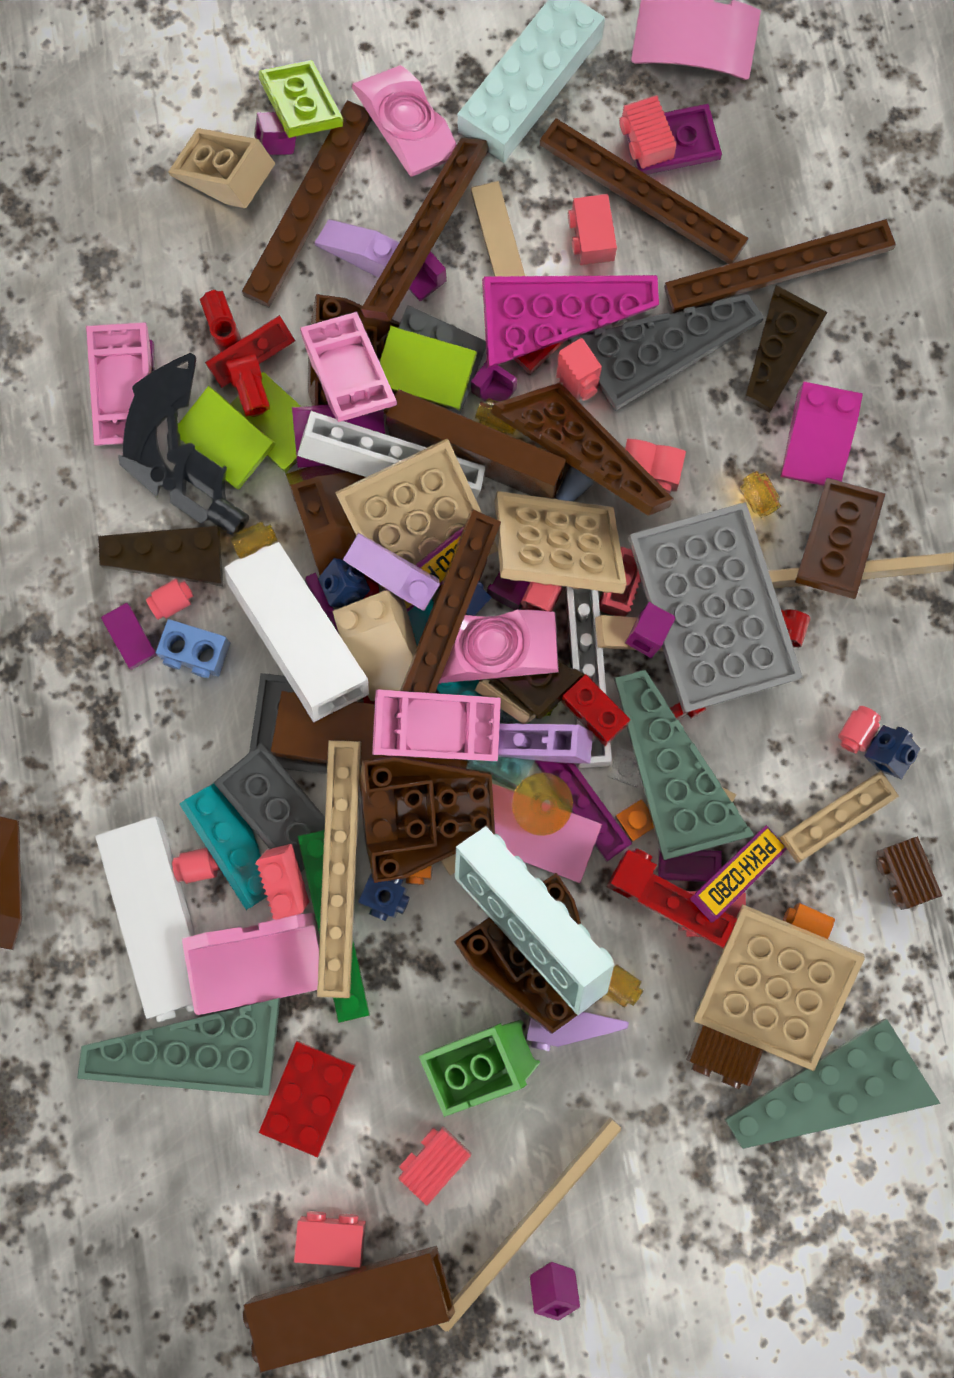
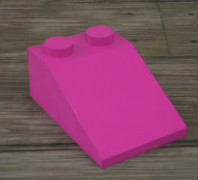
M803 382L796 395L781 477L824 486L826 478L842 482L858 422L863 393Z

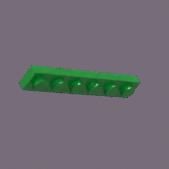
M325 830L298 836L319 936ZM354 938L352 944L350 997L333 998L338 1023L370 1016Z

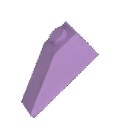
M330 219L315 241V246L378 278L399 242L378 231Z
M360 533L357 534L343 559L395 595L423 611L440 585L439 579Z
M499 724L498 756L558 763L590 764L593 732L580 725Z
M582 1012L560 1029L550 1034L530 1017L526 1040L532 1041L531 1047L550 1051L551 1045L559 1047L628 1029L629 1022Z

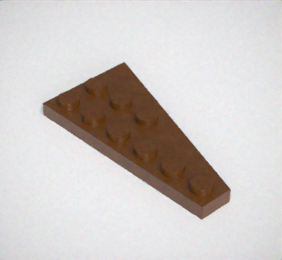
M560 382L493 404L491 414L549 452L566 459V463L647 516L671 506L674 498Z

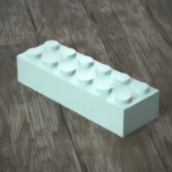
M548 0L458 112V133L466 138L486 140L489 147L488 153L504 163L602 39L605 17L579 0Z
M485 826L456 846L455 879L577 1015L608 993L614 967L611 955L606 949L599 948L591 940L588 930L582 924L577 925L569 916V912L562 902L555 901L551 897L545 884L539 878H534L527 871L524 861L519 856L512 855L501 836L493 834Z

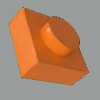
M642 799L615 816L631 842L654 829L650 811Z
M432 866L407 877L405 883L424 885V880H432Z

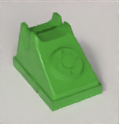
M522 1020L503 1025L501 1023L419 1056L444 1117L515 1092L527 1085L526 1080L539 1066L540 1061L535 1060L531 1054L522 1032V1025L524 1024Z

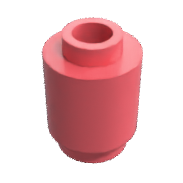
M174 579L151 592L152 596L146 598V602L158 620L162 617L167 619L192 605L190 598L194 595L185 581L180 583L177 579Z
M859 706L857 711H852L838 735V738L842 741L840 745L855 754L858 751L865 752L880 728L879 721L881 716L868 707Z
M207 848L180 853L179 857H175L172 860L173 872L177 882L184 881L186 884L216 878L217 871L220 870Z

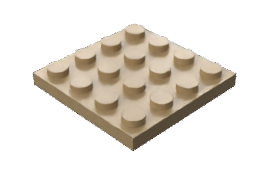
M448 439L335 492L356 536L360 533L414 565L466 524L470 511L474 509L481 512ZM495 540L489 555L498 551Z
M501 491L496 492L494 500L496 520L501 521L497 532L501 578L514 581L536 582L544 585L567 586L575 589L598 590L606 593H624L627 583L614 507Z
M742 904L734 929L722 950L694 1015V1021L814 1071L865 960V956L856 950Z

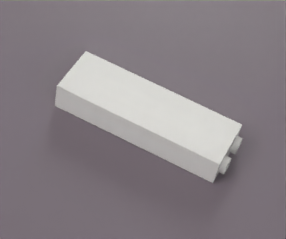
M279 542L271 546L262 547L256 553L243 559H236L230 565L224 567L228 586L313 722L369 695L368 678Z
M154 816L95 835L146 1019L156 1017L158 1023L176 1017V1010L186 1007L188 1013L194 1011L182 938L194 936L195 932L181 883L177 882L172 867L173 855L163 820Z

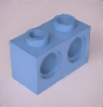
M168 619L156 654L163 659L162 664L180 670L182 665L192 668V674L209 679L210 674L219 677L231 643L225 636ZM176 641H185L184 649L181 652L172 653V645ZM204 650H214L211 660L207 662L200 661V655Z

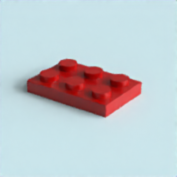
M296 1041L259 1133L318 1158L356 1065Z

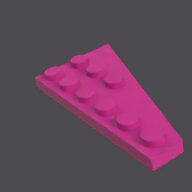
M657 275L484 276L482 286L487 369L656 308L659 305Z

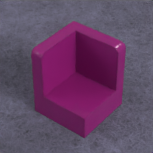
M257 112L254 132L255 139H259L269 155L293 154L296 136L288 138L276 112Z
M431 251L409 288L419 301L424 300L447 282L446 268Z
M487 360L471 381V393L490 406L509 399L517 389V378L498 365L487 369Z
M499 571L493 584H489L487 587V593L492 599L513 610H520L522 607L521 601L530 582L501 578Z
M648 602L639 614L625 644L652 658L662 647L675 621V616Z
M550 1262L530 1275L535 1314L559 1321L580 1308L574 1269Z

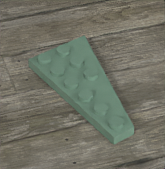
M646 670L614 678L622 711L631 719L627 725V730L662 859L666 860L755 836L739 814L734 803L731 802L721 787L720 782L695 744L692 743L679 720L676 719L670 710L666 700Z
M280 998L81 1046L77 1079L269 1096Z
M883 1019L820 1058L814 1071L804 1068L724 1120L741 1148L745 1149L941 1103L889 1021Z

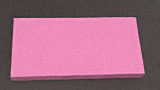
M492 783L495 834L501 836L512 855L519 856L525 863L581 883L602 824Z

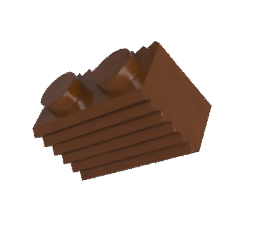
M918 836L877 851L879 856L876 858L877 868L881 875H886L891 886L888 888L889 897L895 906L899 905L900 910L909 909L943 896Z
M699 1024L686 1060L694 1063L691 1070L710 1077L712 1071L723 1076L722 1083L740 1090L742 1084L750 1087L763 1050Z

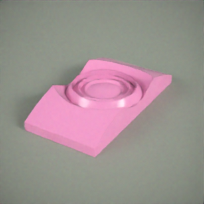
M400 65L352 84L353 91L410 177L448 161L456 147L454 137L446 120L436 113L427 101L420 81L406 68Z
M357 312L300 328L312 367L319 377L328 405L338 422L397 405L396 398Z
M146 322L86 326L95 446L123 444L126 419L134 398L132 387L135 383L152 373V357Z
M514 610L498 616L465 615L439 683L559 672L555 612Z
M376 690L372 755L498 761L501 698Z

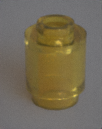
M488 398L485 403L480 402L475 415V419H478L479 423L502 433L514 435L516 429L490 413L493 404L499 401Z
M755 471L742 480L744 484L740 487V490L753 513H758L760 518L772 514L781 507L778 501L780 496L766 473L759 474L758 471Z
M263 521L236 532L237 536L231 538L239 559L254 554L262 547L271 546L273 542L278 541L271 524L265 526Z
M616 964L613 967L608 993L605 995L624 1008L628 1003L634 1006L643 993V989L639 987L642 981Z

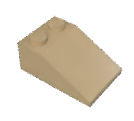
M197 128L168 173L177 180L224 204L246 209L264 180L268 177L275 162L259 139Z
M386 590L334 610L333 614L339 635L368 678V697L370 701H375L376 690L400 691L417 649L404 599Z

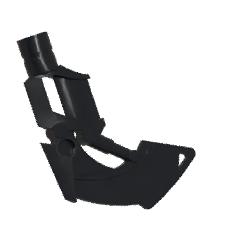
M188 353L163 365L133 385L134 398L129 408L124 429L123 456L118 454L119 465L156 497H158L160 488L163 487L170 492V503L200 524L209 520L231 536L236 537L248 523L249 515L226 500L225 478L227 467H220L195 449V445L191 442L181 445V438L178 432L177 410L189 407L196 366V356ZM188 362V369L178 368V366ZM166 418L168 426L167 460L175 464L173 471L164 461L157 440V427ZM187 481L213 498V502L208 510L187 497Z

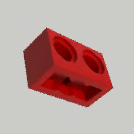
M586 674L562 697L561 703L589 731L593 732V735L604 747L631 720Z
M635 848L633 851L628 849L622 855L606 887L633 902L639 900L657 864L651 862L653 856L638 848Z

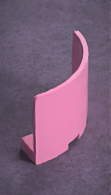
M641 0L631 61L634 64L662 63L693 66L747 80L750 77L761 10L736 0H732L731 4L714 2V0Z
M315 913L299 914L258 923L255 926L206 932L182 938L195 1014L202 1015L317 990L320 939Z

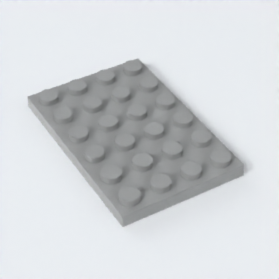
M746 502L628 536L648 602L675 616V621L662 648L683 714L803 678Z

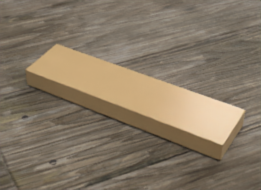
M499 181L471 187V195L494 276H525Z
M879 771L779 838L795 862L799 863L898 798L899 795L884 773Z

